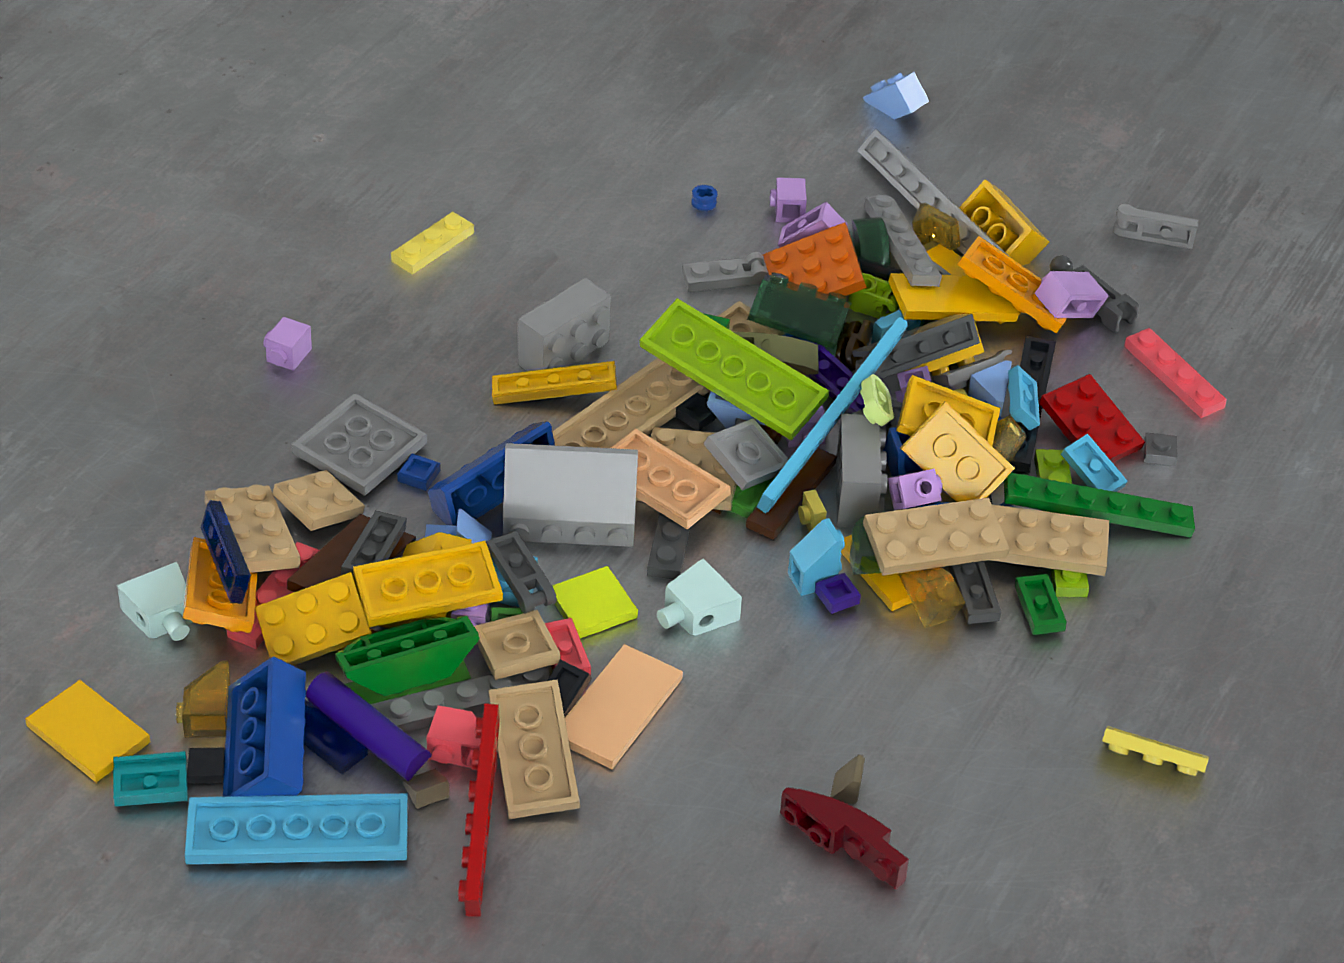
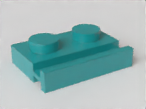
M186 751L113 757V799L115 807L188 801Z

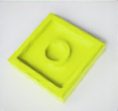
M608 566L552 585L557 597V602L554 605L564 619L572 618L580 639L638 618L637 607Z

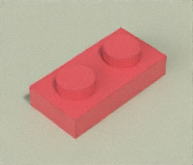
M572 618L545 623L560 651V659L589 673L591 676V665ZM557 664L551 665L553 670L555 669Z

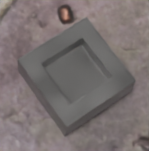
M1145 433L1144 463L1176 466L1178 458L1177 436Z

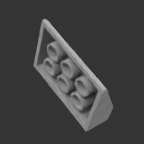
M506 443L503 535L517 531L523 542L634 547L638 450Z

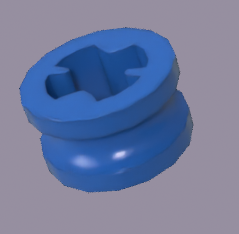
M709 185L694 187L692 190V206L701 211L714 209L717 205V190Z

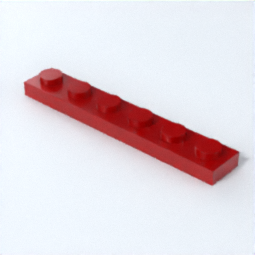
M484 704L483 717L476 718L475 738L481 740L480 749H473L472 770H477V779L469 783V802L474 803L473 813L466 814L465 835H471L470 846H463L462 868L467 869L466 880L459 881L458 902H464L466 916L481 917L500 726L499 704Z

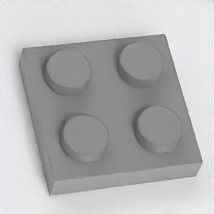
M754 418L709 435L704 442L706 448L742 491L776 477L789 460Z

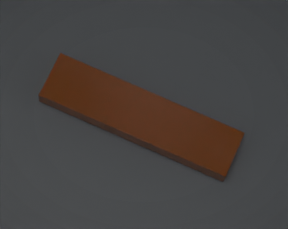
M817 448L771 510L765 514L756 507L746 519V528L774 540L798 511V507L802 506L803 492L817 488L835 466L837 456Z

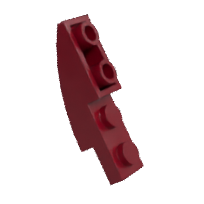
M789 787L782 791L780 814L790 825L798 827L808 835L815 845L823 847L832 855L841 847L844 848L851 858L859 860L872 870L879 880L887 882L894 889H897L905 882L909 859L889 844L891 829L863 811L826 795Z

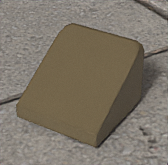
M858 754L836 772L830 795L831 798L855 805V802L858 801L865 762L864 755Z
M436 769L415 775L409 782L405 779L402 780L416 809L449 798V782Z

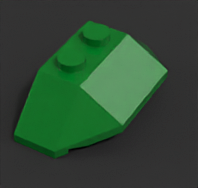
M458 616L456 619L448 617L424 618L359 637L335 655L346 678L382 696H387L424 684H432L438 680L450 677L479 641V633L468 616Z

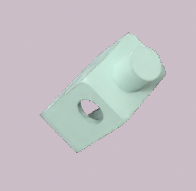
M703 558L668 583L665 588V607L657 611V618L665 629L679 623L690 635L696 636L740 620L742 597Z
M177 562L117 585L121 610L149 638H157L168 633L173 640L178 641L188 635L190 631L188 625L192 621L182 618L186 583Z

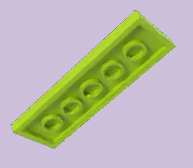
M678 298L639 340L640 347L791 441L829 397V390Z

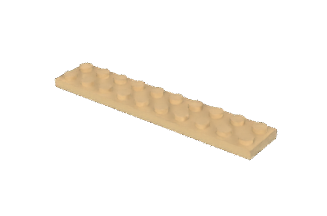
M740 301L718 315V317L730 319L729 330L732 332L784 335L783 328ZM657 358L619 384L617 390L609 391L553 430L555 446L611 448L634 429H638L649 436L654 427H661L676 416L677 406L697 392L704 396L710 390Z

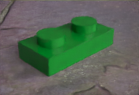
M1049 575L1016 577L1014 587L1032 634L1065 631L1067 621Z

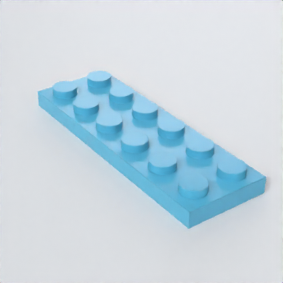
M408 793L189 797L185 863L235 864L407 860Z

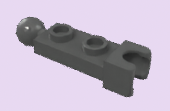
M1061 255L1052 259L1050 271L1089 272L1109 295L1096 314L1101 317V323L1111 331H1119L1121 319L1129 324L1135 323L1139 313V304L1126 293L1123 295L1119 294L1084 265L1073 269V264L1069 257Z

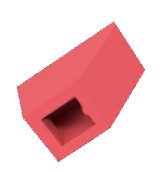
M437 706L427 734V750L432 755L428 760L472 768L473 749H480L481 740L475 738L477 717L472 711ZM496 757L495 772H496L497 767H498V759H497V757Z

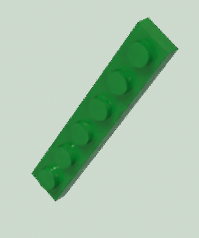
M1010 473L1004 480V502L1006 504L1060 514L1109 520V523L1189 538L1192 537L1195 531L1193 506L1024 474Z

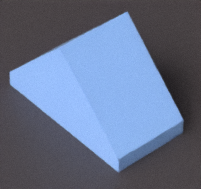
M1005 360L972 374L970 378L968 396L999 407L1000 416H1002L1009 381L1008 371L1011 369L1012 361Z

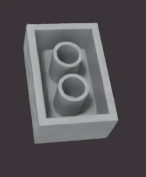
M583 278L518 318V365L526 371L568 367L575 362L581 361L586 355L597 348L603 347L609 341L611 295L587 278Z
M841 414L836 454L837 527L865 529L863 525L865 515L884 512V497H880V493L886 494L887 474H882L881 471L886 470L887 453L886 451H881V448H885L886 429H880V425L877 423H870L865 415Z

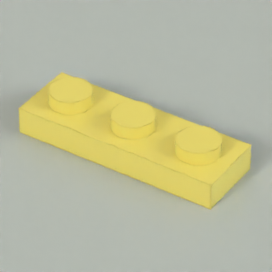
M451 212L391 252V262L413 275L474 234V224L455 212Z
M1110 726L1106 727L1102 739L1103 742L1109 743L1108 749L1124 755H1128L1130 750L1143 754L1142 760L1161 766L1164 760L1177 764V771L1196 776L1198 771L1205 773L1209 756Z

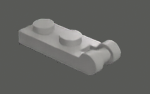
M1125 203L1118 206L1116 213L1118 220L1115 221L1113 232L1116 235L1193 249L1198 220L1135 209L1132 205Z
M758 252L750 253L745 258L682 264V275L688 292L760 285L769 279L768 270L764 266L763 256Z

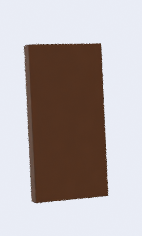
M359 514L287 580V589L297 592L341 576V566L371 518ZM404 532L389 559L402 557L406 545L416 541V536Z

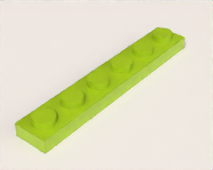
M1035 450L1034 462L1038 478L1072 484L1070 466L1061 455L1063 450ZM1051 569L1053 588L1057 597H1088L1089 583L1086 573Z

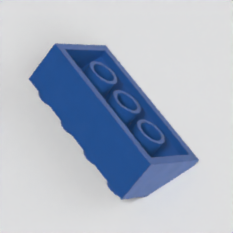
M545 421L529 425L522 431L516 432L503 443L491 448L487 453L470 464L464 465L451 476L437 482L432 488L427 490L432 511L446 525L457 526L459 509L464 510L476 520L503 503L506 443L555 446L551 424Z
M272 656L229 685L223 797L297 795L302 792L304 782L303 756L305 752V671Z

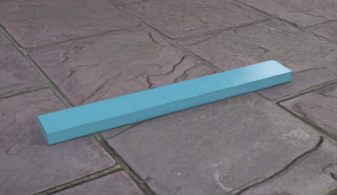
M900 316L896 319L764 491L757 505L758 509L765 514L771 510L839 421L841 414L845 413L858 396L860 390H862L861 382L877 371L900 341L908 326L907 321Z

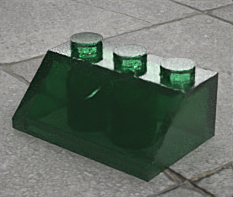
M773 272L772 275L766 274L762 279L747 320L835 349L852 303L846 301L847 298L839 293L829 292L828 295L817 291L818 287L812 284L801 282L798 285L789 282V277Z

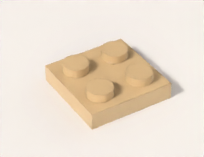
M327 470L276 483L272 494L310 531L354 519L359 514L363 515L365 505Z
M538 610L474 626L479 633L477 645L495 680L555 665L560 661V651Z

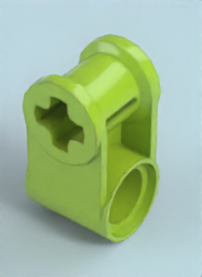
M862 273L867 288L849 295L848 306L850 309L878 319L897 311L899 306L894 294L890 295L892 289L889 282L870 274Z

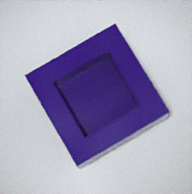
M845 573L816 582L815 593L830 614L860 604L861 594Z

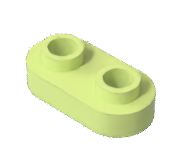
M870 375L861 382L862 390H860L865 405L863 413L870 423L884 426L894 419L891 395L878 376Z

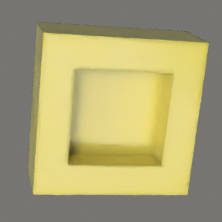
M816 489L803 492L802 506L798 507L800 522L802 525H806L810 532L823 519H826L827 513Z

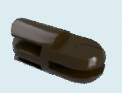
M859 320L851 321L850 324L845 322L837 343L835 357L851 372L855 371L856 361L863 359V357H854L852 351L869 345L872 338L874 324L869 320H863L862 324Z

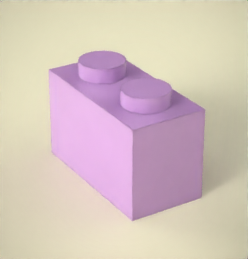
M1050 271L1043 277L1041 285L1034 293L1054 318H1093L1109 297L1089 272Z

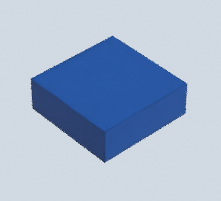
M412 453L397 473V480L400 483L427 491L441 471V465L439 462Z

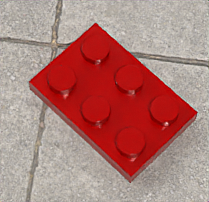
M1091 374L1042 395L1039 404L1071 444L1088 434L1112 463L1141 450L1145 444L1143 438Z

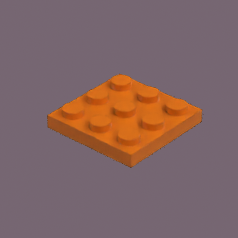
M845 222L763 254L782 320L867 288Z

